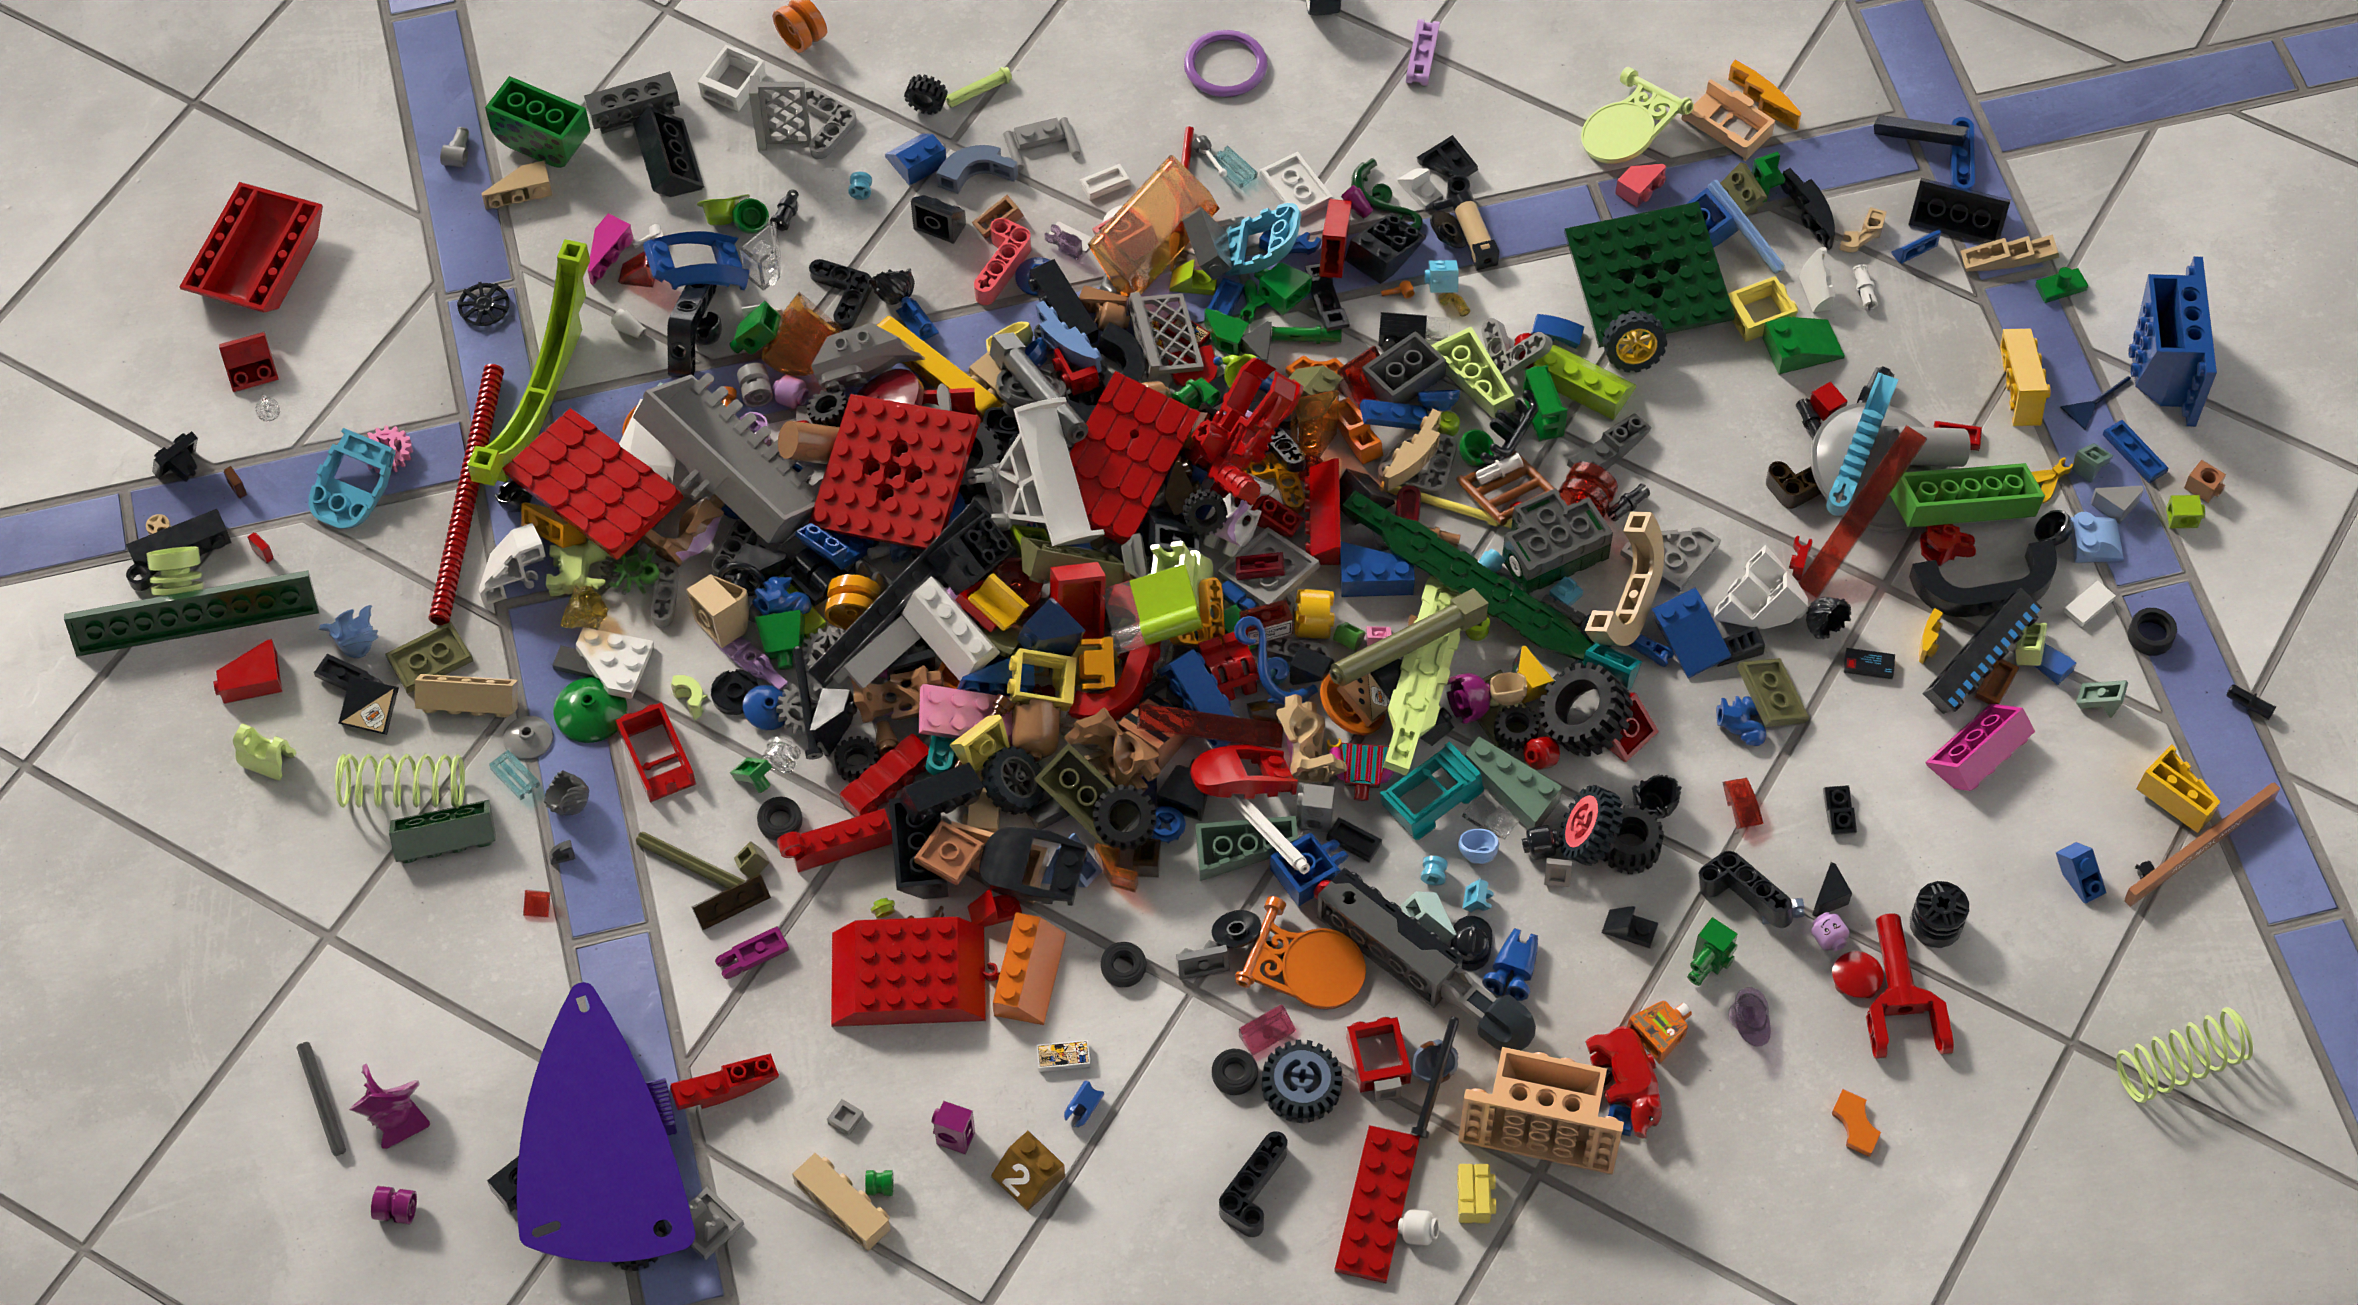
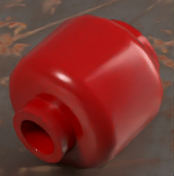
M1547 736L1531 739L1524 747V760L1534 770L1551 768L1560 759V748L1553 738Z

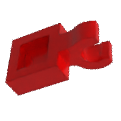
M1796 536L1793 549L1797 552V556L1792 555L1789 569H1793L1792 576L1796 580L1801 581L1807 555L1812 547V539L1808 540L1807 545H1801L1799 543L1800 536Z

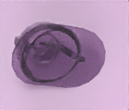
M1746 987L1738 992L1735 1001L1730 1006L1729 1019L1747 1043L1755 1047L1763 1046L1768 1043L1771 1034L1768 1003L1759 990L1753 987Z

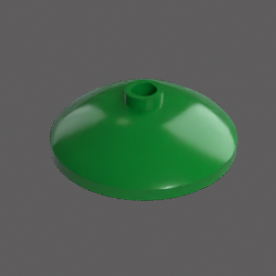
M582 678L570 683L559 693L553 708L554 720L558 729L571 740L582 743L599 742L611 737L618 731L616 720L627 714V701L624 697L609 695L599 678Z

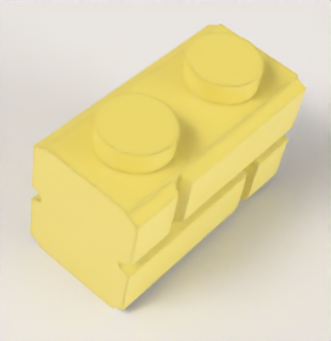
M1489 1164L1458 1165L1459 1223L1475 1222L1488 1224L1491 1220V1214H1496V1198H1491V1190H1495L1496 1180L1495 1174H1490Z

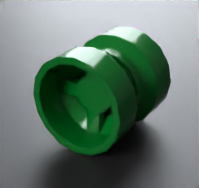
M866 1170L865 1192L868 1196H875L876 1194L893 1196V1170H884L882 1173H877L875 1170Z

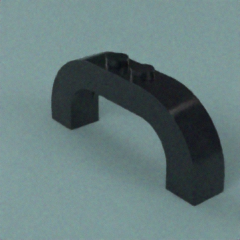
M1109 322L1100 337L1097 346L1100 354L1116 362L1125 377L1140 383L1146 364L1141 345L1128 331ZM1066 398L1068 404L1086 423L1096 405H1081Z
M2052 540L2029 543L2024 556L2030 571L2026 577L1978 587L1960 588L1950 584L1941 575L1936 560L1913 563L1909 578L1918 597L1932 609L1936 608L1943 612V614L1953 617L1989 616L1996 611L2011 592L2021 587L2036 602L2041 599L2048 591L2057 566V553Z

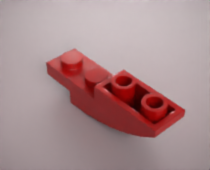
M1215 482L1210 488V492L1214 490L1222 498H1226L1229 493L1220 486V482ZM1263 495L1257 498L1256 503L1251 508L1253 511L1257 509L1262 511L1257 526L1263 529L1269 527L1279 535L1291 538L1305 519L1270 495ZM1238 497L1235 498L1236 507L1239 506L1242 500ZM1249 515L1245 516L1244 518L1249 522L1251 520Z
M770 1053L722 1065L721 1070L718 1072L671 1083L670 1090L678 1110L698 1105L704 1109L750 1093L777 1079L779 1074Z

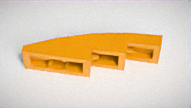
M1734 60L1730 65L1728 80L1744 87L1743 94L1759 103L1758 110L1797 130L1802 113L1792 101L1773 83L1755 70Z

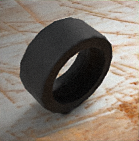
M2145 608L2139 610L2133 616L2127 632L2128 640L2132 647L2140 653L2148 656H2158L2166 653L2172 647L2177 634V624L2166 611L2159 608ZM2152 622L2161 626L2167 636L2161 641H2152L2142 636L2138 627L2142 623Z

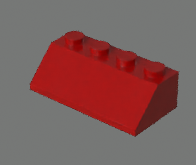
M1333 458L1309 467V476H1304V490H1309V498H1305V512H1309L1310 520H1305V535H1310V542L1305 543V552L1317 559L1320 565H1339L1340 560L1339 458Z

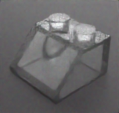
M773 221L740 248L743 268L750 270L748 279L763 291L769 286L774 285L780 278L781 249L777 224Z

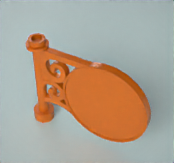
M1269 896L1264 905L1267 913L1263 920L1260 934L1254 942L1243 971L1236 972L1235 974L1236 983L1241 987L1249 988L1250 985L1256 982L1294 997L1303 1004L1317 1009H1335L1353 1000L1361 990L1366 975L1365 960L1357 944L1345 934L1332 929L1317 928L1301 933L1281 929L1274 924L1277 915L1283 914L1286 903L1278 897ZM1270 931L1275 934L1271 939V945L1277 947L1278 941L1283 944L1282 948L1273 949L1266 943ZM1284 954L1283 960L1281 961V959L1278 956ZM1265 962L1274 963L1276 970L1271 971V963H1267L1264 967V973L1270 978H1275L1282 972L1285 985L1263 976L1260 972V966Z

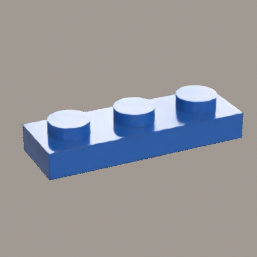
M1363 399L1360 403L1364 424L1421 430L1420 425L1425 416L1428 417L1427 409L1424 406Z

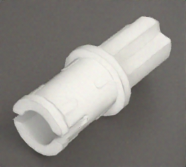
M1515 453L1501 461L1495 460L1494 464L1478 470L1476 477L1480 484L1500 476L1504 478L1505 474L1524 467L1520 455Z

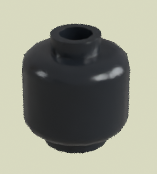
M1549 825L1529 828L1526 831V838L1521 839L1524 853H1530L1531 858L1534 860L1552 857L1556 854V849H1560L1556 829L1552 830Z

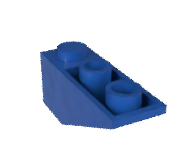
M1010 658L963 676L957 689L1010 696L1007 693L1008 681L1012 679V670H1009ZM1022 663L1020 692L1032 693L1035 687L1034 665Z

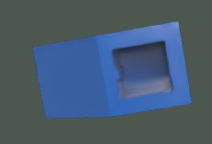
M2075 842L2056 852L2062 875L2083 903L2086 904L2107 893L2093 848Z

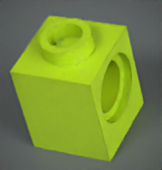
M2200 495L2170 496L2166 507L2169 529L2199 527L2201 519L2205 518V505L2201 504Z

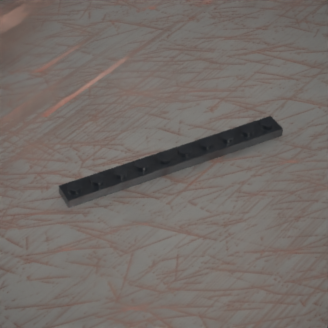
M974 499L806 673L822 688H826L833 681V676L863 650L902 610L913 592L931 576L934 577L938 571L927 556L985 511L990 517L992 515Z

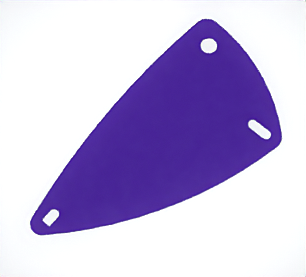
M586 982L578 983L570 990L549 1033L528 1097L521 1133L517 1171V1217L520 1241L524 1246L542 1253L590 1262L643 1260L684 1250L694 1242L695 1229L678 1165L655 1102L626 1041L598 993L591 984ZM586 995L590 1008L587 1012H581L576 998ZM660 1220L669 1221L672 1225L671 1233L666 1237L655 1235L653 1227L656 1222ZM554 1221H558L561 1224L560 1229L540 1237L532 1235V1231L537 1227Z

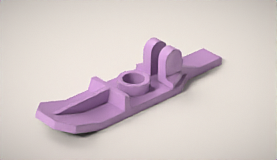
M742 636L723 648L713 640V643L723 653L755 678L765 679L778 690H782L788 685V681L773 669L771 660Z

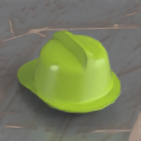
M745 194L725 199L703 200L697 202V206L703 207L709 225H727L733 221V210L736 204L749 198L750 195Z

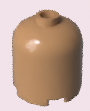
M1030 699L1029 704L1025 705L1016 702L1012 709V745L1016 749H1024L1028 755L1031 754L1035 758V762L1041 761L1042 758L1052 755L1057 750L1061 707L1054 708L1053 702L1040 699Z

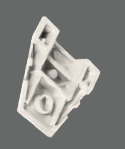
M640 399L634 413L636 412L637 408L639 407L643 399ZM632 416L619 445L673 484L684 497H690L693 490L701 483L696 480L688 489L683 491L679 486L690 474L686 470L687 467Z

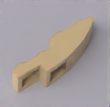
M1432 409L1429 416L1423 418L1420 425L1421 431L1419 434H1414L1411 443L1404 441L1400 449H1395L1391 466L1387 465L1382 474L1384 490L1394 489L1411 479L1433 457L1440 442V433L1437 432L1441 421L1440 411Z

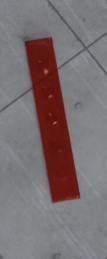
M1143 703L1139 704L1137 729L1275 749L1282 748L1283 726L1281 723Z

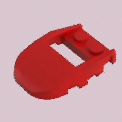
M1248 744L1218 747L1200 754L1194 760L1190 770L1191 778L1197 789L1210 796L1231 798L1233 794H1244V799H1255V794L1267 793V797H1278V792H1290L1291 795H1296L1298 780L1293 778L1284 759V751ZM1240 759H1251L1252 764H1258L1263 776H1248Z

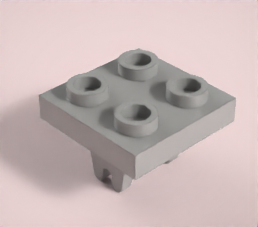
M708 1187L688 1203L695 1229V1240L690 1246L705 1260L744 1225L743 1220Z

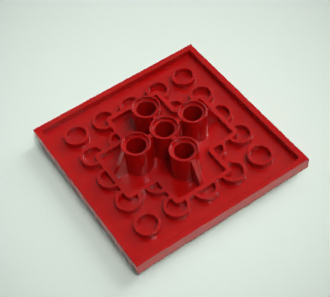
M850 394L809 523L818 526L826 532L925 550L947 528L981 419L977 415Z

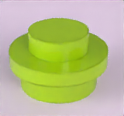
M881 898L873 903L874 906L870 909L877 919L884 918L895 912L894 900H888V898Z

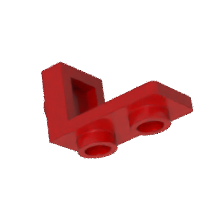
M1054 349L1055 358L1052 359L1056 372L1060 371L1062 381L1065 383L1066 388L1070 389L1073 396L1099 387L1098 371L1094 365L1072 373L1060 349Z

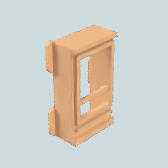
M1712 79L1708 81L1706 93L1694 104L1691 113L1681 117V120L1684 122L1688 121L1743 157L1744 161L1773 135L1775 124L1774 119L1753 106L1754 101L1740 91L1732 93ZM1722 107L1730 113L1718 124L1711 117ZM1733 115L1758 130V132L1747 141L1735 132L1724 128L1723 125L1728 120L1733 119Z

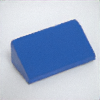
M1937 230L1891 251V254L1899 264H1902L1937 247L1941 231Z

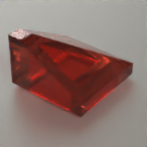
M532 889L525 890L523 915L549 917L551 892Z

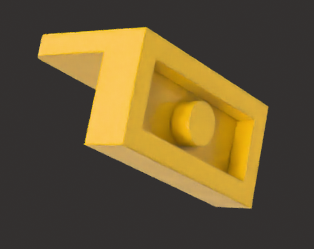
M994 573L989 575L980 589L968 598L974 606L1003 631L1017 623L1029 606Z

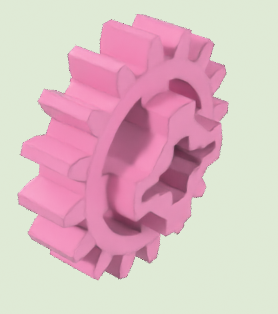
M387 425L383 431H380L378 427L375 428V434L368 432V438L396 450L392 465L394 472H398L397 466H406L404 460H411L410 453H413L412 443L404 430L399 432L396 426L389 430ZM367 464L369 470L374 468L376 473L380 472L381 469Z

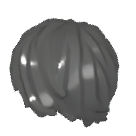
M562 770L557 773V776H554L551 784H549V788L546 790V797L544 798L545 807L550 808L551 812L560 815H576L587 804L589 788L581 778Z

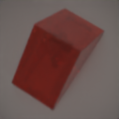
M645 251L622 264L618 279L620 284L653 288L655 278H653Z

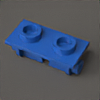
M908 296L901 300V308L897 309L896 313L912 333L923 341L939 333L916 300L914 301L913 298Z

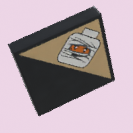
M350 676L338 724L387 735L399 687Z

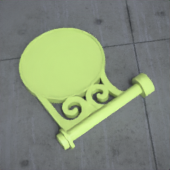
M1627 67L1620 75V82L1628 87L1636 85V90L1625 100L1606 105L1595 111L1587 119L1581 133L1584 149L1591 158L1602 163H1622L1636 158L1650 146L1653 139L1678 113L1681 115L1691 113L1694 107L1692 100L1688 97L1683 99L1676 97L1638 77V71ZM1644 90L1652 94V97L1650 99L1648 97V94L1643 92ZM1653 119H1657V120L1662 119V120L1655 126V123H1654V120H1653Z

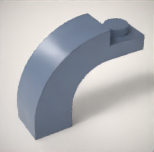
M969 146L951 154L942 163L936 173L937 184L939 188L958 194L964 183L972 176L978 174H992L1015 182L1018 177L1017 161L1001 156V148L996 146Z

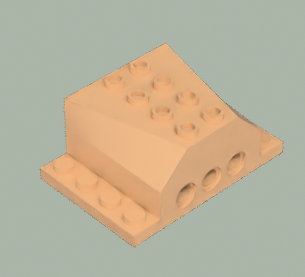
M1502 1047L1493 1093L1489 1094L1482 1089H1466L1458 1142L1613 1174L1624 1122L1618 1121V1119L1611 1116L1598 1117L1606 1068L1577 1063L1570 1058H1553L1541 1052L1529 1053Z

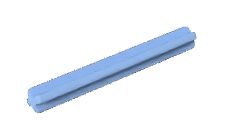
M1712 181L1707 188L1732 215L1739 230L1775 274L1782 271L1785 265L1719 181Z

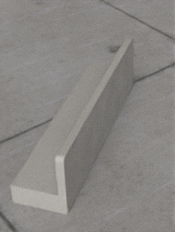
M901 615L845 664L833 678L840 684L850 676L861 689H864L918 641L921 636Z

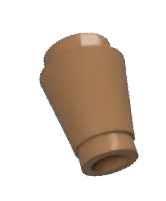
M880 721L875 725L876 747L881 757L899 744L888 721Z

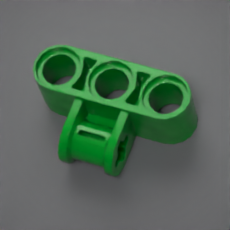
M1199 378L1196 381L1189 379L1186 382V386L1179 392L1172 394V399L1189 408L1198 410L1202 402H1207L1213 407L1219 400L1221 393L1203 378Z

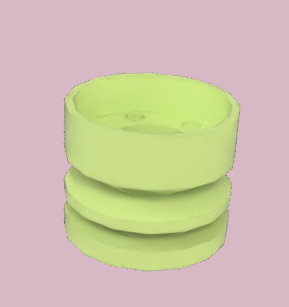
M199 547L168 548L147 553L149 570L160 571L161 575L150 578L151 583H162V585L151 588L152 595L166 596L204 588L202 581H192V579L202 577V572L190 571V567L201 563Z

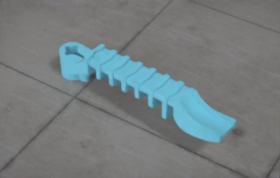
M1879 372L1863 409L1860 422H1858L1856 434L1853 435L1852 444L1849 445L1847 455H1845L1842 464L1843 466H1841L1829 493L1826 507L1832 515L1841 516L1848 510L1857 484L1860 481L1861 472L1864 471L1870 450H1872L1874 445V439L1876 440L1878 431L1881 428L1899 379ZM1843 493L1841 502L1837 503V499H1839L1840 494Z

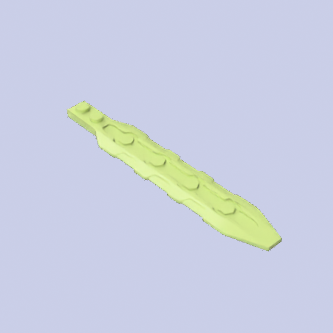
M1431 575L1426 581L1421 598L1422 605L1418 618L1414 623L1449 606L1450 600L1461 594L1457 591H1451ZM1460 628L1403 657L1399 681L1396 690H1393L1388 706V713L1394 732L1383 765L1384 768L1407 776L1418 738L1435 726L1440 710L1439 702L1450 676L1451 671L1449 668L1454 651H1457L1461 638L1459 636Z

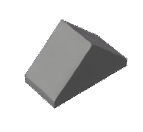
M2143 486L2095 488L2091 504L2110 518H2116L2120 524L2139 503L2144 489Z

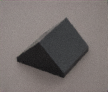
M1346 468L1339 479L1340 510L1355 490L1384 509L1395 504V500L1368 474ZM1345 514L1355 525L1359 524L1358 521Z

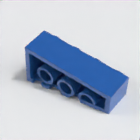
M1192 649L1157 669V672L1161 677L1167 676L1171 683L1169 688L1172 693L1183 698V708L1193 718L1196 717L1199 720L1196 722V726L1211 747L1214 749L1227 746L1245 734L1243 730L1244 724L1230 709L1231 703L1226 695L1221 694L1217 687L1218 682L1214 675L1206 670L1204 666L1205 661L1201 654Z

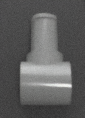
M458 127L453 141L449 145H443L440 154L442 165L466 167L468 161L466 143L470 135L467 128Z

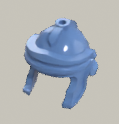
M372 605L362 608L359 616L354 619V610L350 609L338 615L335 619L336 622L319 626V630L330 632L329 635L333 637L335 643L345 655L357 659L366 656L371 649L372 642L379 636L377 634L378 630H373V626H371L369 621Z

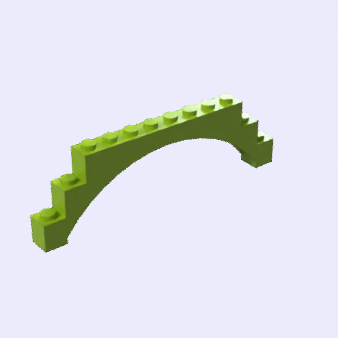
M567 239L563 241L557 255L556 279L548 323L534 371L515 413L504 430L487 446H475L467 464L471 480L491 486H495L497 480L508 482L509 477L502 468L509 462H512V459L538 437L583 330L579 312L586 298L583 277L590 263L586 243Z

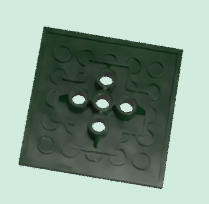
M1699 202L1565 228V238L1598 348L1604 347L1602 340L1605 337V329L1610 327V322L1612 320L1616 321L1621 314H1629L1630 311H1635V313L1644 311L1648 315H1654L1656 320L1658 319L1661 322L1665 334L1734 320L1735 314ZM1643 332L1641 336L1647 335L1649 333Z

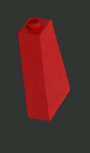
M1329 199L1322 234L1319 276L1342 278L1352 201Z

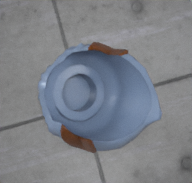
M1436 1039L1420 1045L1414 1053L1412 1075L1430 1084L1442 1040ZM1453 1046L1441 1083L1449 1080L1451 1075H1454L1457 1071L1459 1053Z

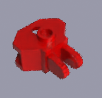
M1953 524L1926 526L1927 531L1920 537L1921 555L1927 561L1936 560L1938 566L1943 565L1948 560H1954L1956 556L1970 558L1976 554L1974 536L1960 532V527Z

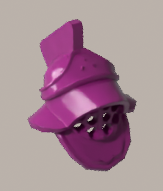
M367 1063L362 1066L361 1073L364 1074L367 1083H364L367 1090L365 1095L349 1110L366 1116L367 1121H370L372 1126H376V1129L379 1128L383 1131L381 1148L387 1149L430 1126V1121L410 1099V1096L420 1085L419 1080H414L391 1089H382L372 1078Z

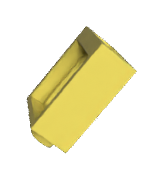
M1776 276L1728 293L1735 314L1732 322L1745 342L1763 336L1767 321L1784 317H1796L1798 313L1796 303L1793 300L1791 301L1784 284H1780ZM1771 296L1781 313L1754 323L1744 305Z
M1019 648L1016 654L1011 656L1009 662V670H1012V679L1008 681L1007 693L1010 694V700L1013 703L1020 702L1024 705L1029 704L1030 699L1047 700L1053 702L1054 708L1061 707V711H1068L1073 705L1077 658ZM1022 663L1060 669L1058 698L1020 692Z

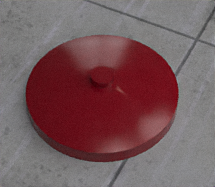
M893 369L870 380L856 395L922 406L924 388L922 382L911 371L907 369Z

